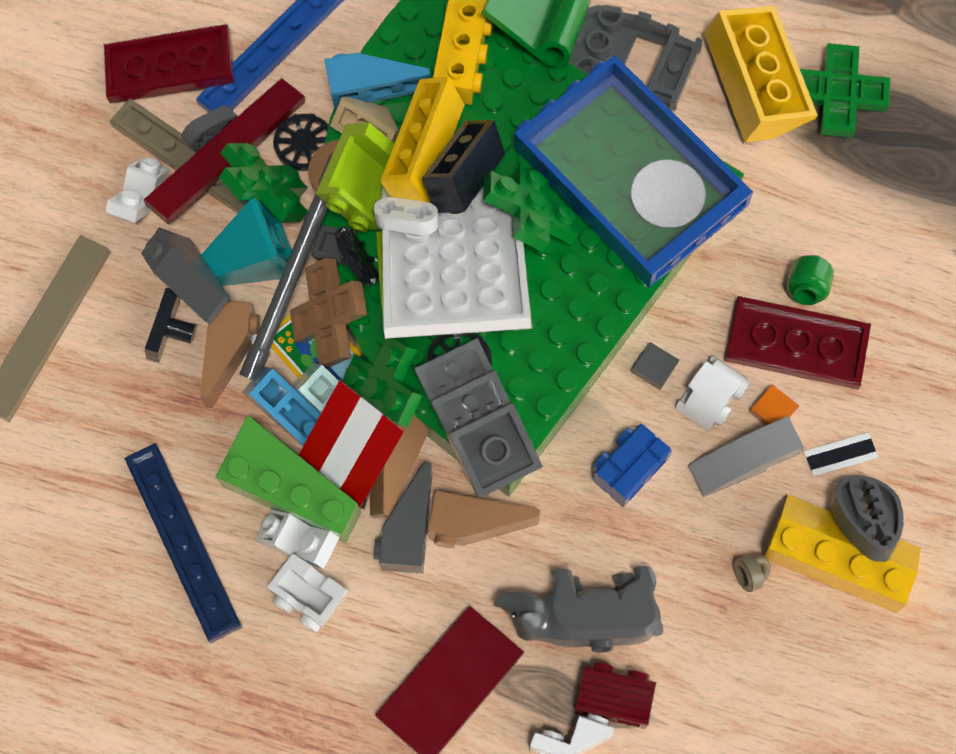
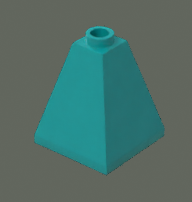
M253 198L238 212L201 256L220 284L228 286L279 280L292 252V247L283 224L279 222L264 204L257 198Z

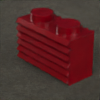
M593 662L592 667L584 666L575 714L584 716L593 714L614 723L646 729L649 724L656 682L649 680V674L635 670H628L627 675L614 673L613 666L599 662Z

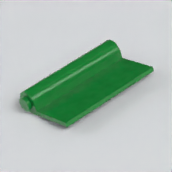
M486 0L481 14L543 63L558 68L567 65L571 59L591 0Z

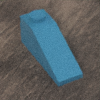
M341 53L332 58L324 59L335 110L338 108L342 97L346 96L371 103L414 94L419 79L430 78L428 68L360 53Z
M264 367L242 393L303 447L320 413L273 368Z

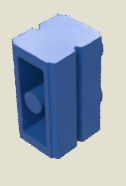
M641 423L634 431L628 427L616 441L619 447L611 455L607 451L603 453L593 465V468L596 470L593 475L594 483L604 492L608 493L622 507H625L667 462L672 452L666 443L659 437H656L652 431Z

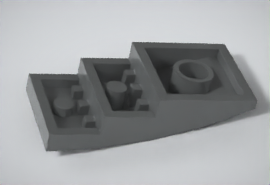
M474 338L413 368L457 459L479 499L543 467L514 404L509 401L496 371L492 369L478 338Z

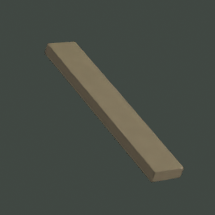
M131 98L109 121L113 128L175 171L198 152L194 151L182 139V134ZM221 179L206 191L237 214L249 201H239Z
M79 236L0 366V419L9 423L109 257L111 252L107 247L82 236Z

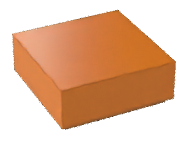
M772 384L752 407L750 413L763 424L768 425L787 416L790 418L800 405Z

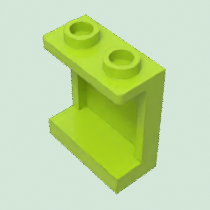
M370 122L346 124L316 191V195L326 202V207L329 210L341 214L349 221L350 227L360 232L381 230L375 223L374 204L382 199V187L384 186L380 180L394 146V143Z

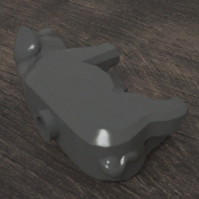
M651 566L634 567V575L633 573H625L612 576L616 591L606 588L583 590L579 577L573 578L571 570H552L551 574L554 585L552 593L547 597L540 598L529 592L502 591L493 606L499 607L506 612L516 629V635L525 641L539 640L569 648L591 647L592 652L603 653L613 650V646L641 644L650 640L652 636H660L663 633L661 613L653 595L656 587V577Z

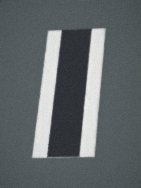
M869 432L804 451L813 477L879 458Z

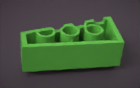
M247 415L215 476L220 484L272 510L290 513L310 527L331 531L340 537L339 541L346 543L361 514L358 504Z

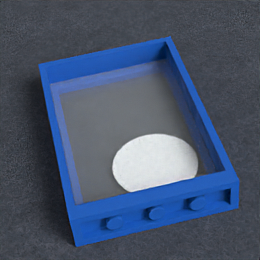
M616 55L606 62L600 61L586 78L582 81H574L566 89L563 96L556 101L553 99L547 102L541 109L540 114L532 120H524L514 133V149L534 170L539 171L545 178L549 179V185L648 288L749 206L753 191Z

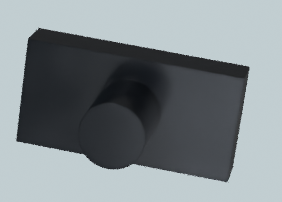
M167 287L165 288L145 346L146 359L158 363L160 362L167 338L191 344L197 326L196 324L175 319L180 298Z

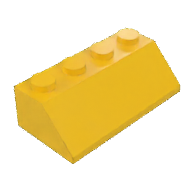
M775 6L718 11L705 30L704 35L744 142L771 140L814 120L818 115Z
M788 494L764 556L772 563L898 613L906 606L918 573L921 548L899 540L895 551L888 561H873L859 551L845 536L837 524L833 512Z

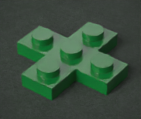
M827 43L824 71L800 69L813 105L822 106L820 135L853 138L856 126V109L887 112L889 108L891 78L858 74L860 46Z
M226 144L220 154L232 167H225L219 178L239 201L251 200L253 198L261 200L280 223L301 221L308 211L300 203L299 197L302 196L308 187L299 178V173L289 165L268 166L259 156V151L251 144Z
M519 165L513 173V179L508 176H501L493 171H490L485 177L483 201L513 215V238L543 252L550 244V234L569 244H572L578 237V214L565 205H559L549 200V179L545 178L539 171L530 170Z
M398 338L385 339L374 364L365 357L354 354L342 380L344 384L387 418L405 427L409 426L422 398L420 393L403 383L417 350Z

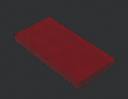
M228 24L104 44L106 98L109 103L127 101L130 98L133 100L235 83L231 32Z
M738 296L724 361L859 390L862 382L871 324Z
M469 606L377 712L375 717L417 754H440L521 659L524 651Z

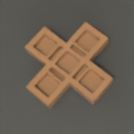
M324 258L305 268L310 301L291 309L290 315L294 342L306 343L315 339L319 364H322L324 367H331L351 358L346 324L366 316L367 312L362 282L349 281L340 286L336 259Z

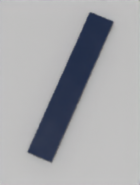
M154 443L125 457L126 464L208 642L211 644L243 628L157 444Z

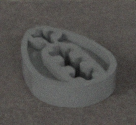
M854 475L842 479L837 484L830 503L837 524L850 542L867 558L877 562L888 561L898 545L904 526L903 509L898 495L887 484L872 477ZM863 496L866 497L865 502L861 501ZM867 509H871L869 514H865Z

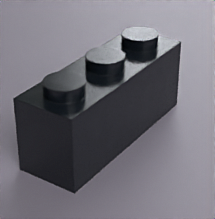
M494 120L464 121L422 177L430 202L436 206L438 213L459 214L465 212L483 187L485 177L490 171L496 169L506 153Z

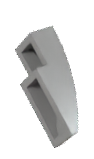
M789 416L709 453L690 464L689 469L702 496L706 497L764 473L771 466L798 456L804 446Z

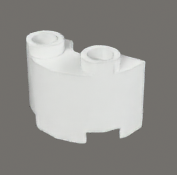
M712 355L709 362L706 361L688 385V391L679 400L675 410L709 432L715 423L721 426L732 411L727 405L734 397L740 400L751 383L747 381V377Z
M293 553L267 586L276 596L272 602L287 614H290L292 610L302 616L299 621L315 633H317L320 627L323 628L348 594L347 589L331 578L325 577Z

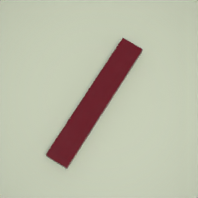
M283 78L279 79L145 197V206L169 225L220 179L219 176L225 167H232L220 154L226 144L248 143L256 147L278 127L280 122L282 123L305 103V96Z

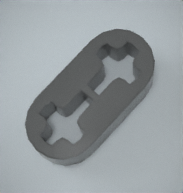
M227 105L220 106L191 121L183 130L182 139L194 151H198L231 123L237 115Z

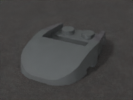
M610 5L589 7L569 63L589 75L597 63L600 61L606 62L614 55L626 64L637 38L665 46L648 88L671 111H676L677 104L695 61L701 52L703 39L697 37L696 41L693 42L679 35L680 28L670 23H667V26L652 20L651 14L642 11L635 15L622 12L621 7Z

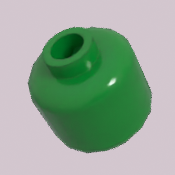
M818 255L801 256L795 259L791 265L787 279V290L794 300L800 304L814 305L820 303L830 294L834 269L827 260Z

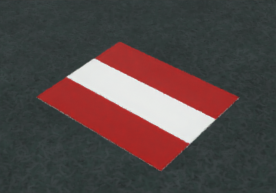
M339 380L298 456L352 498L361 508L405 431Z

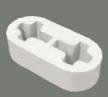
M386 197L374 204L375 223L380 229L414 235H428L438 229V210L432 203Z

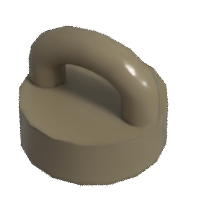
M746 555L735 561V575L740 586L745 591L753 592L764 586V582L767 580L771 569L770 561L766 556L758 555L753 557Z

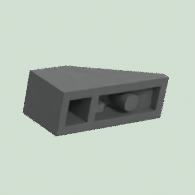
M159 227L153 237L146 243L145 248L141 252L142 256L160 280L205 322L211 324L230 297L190 238Z
M424 462L382 528V538L375 539L374 560H379L381 571L419 574L424 572L433 475L431 463Z

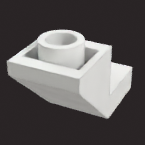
M141 158L129 165L126 170L123 191L107 200L105 212L133 223L138 222L151 212L145 206L144 198L170 176L171 169L160 165V162L153 158Z
M271 510L261 523L256 541L288 557L293 553L311 566L324 569L340 537L331 531L310 527L290 513Z
M588 714L587 718L579 716L571 744L563 742L564 736L544 730L542 735L534 734L530 751L537 754H583L609 741L615 728L607 726L609 721L593 714Z

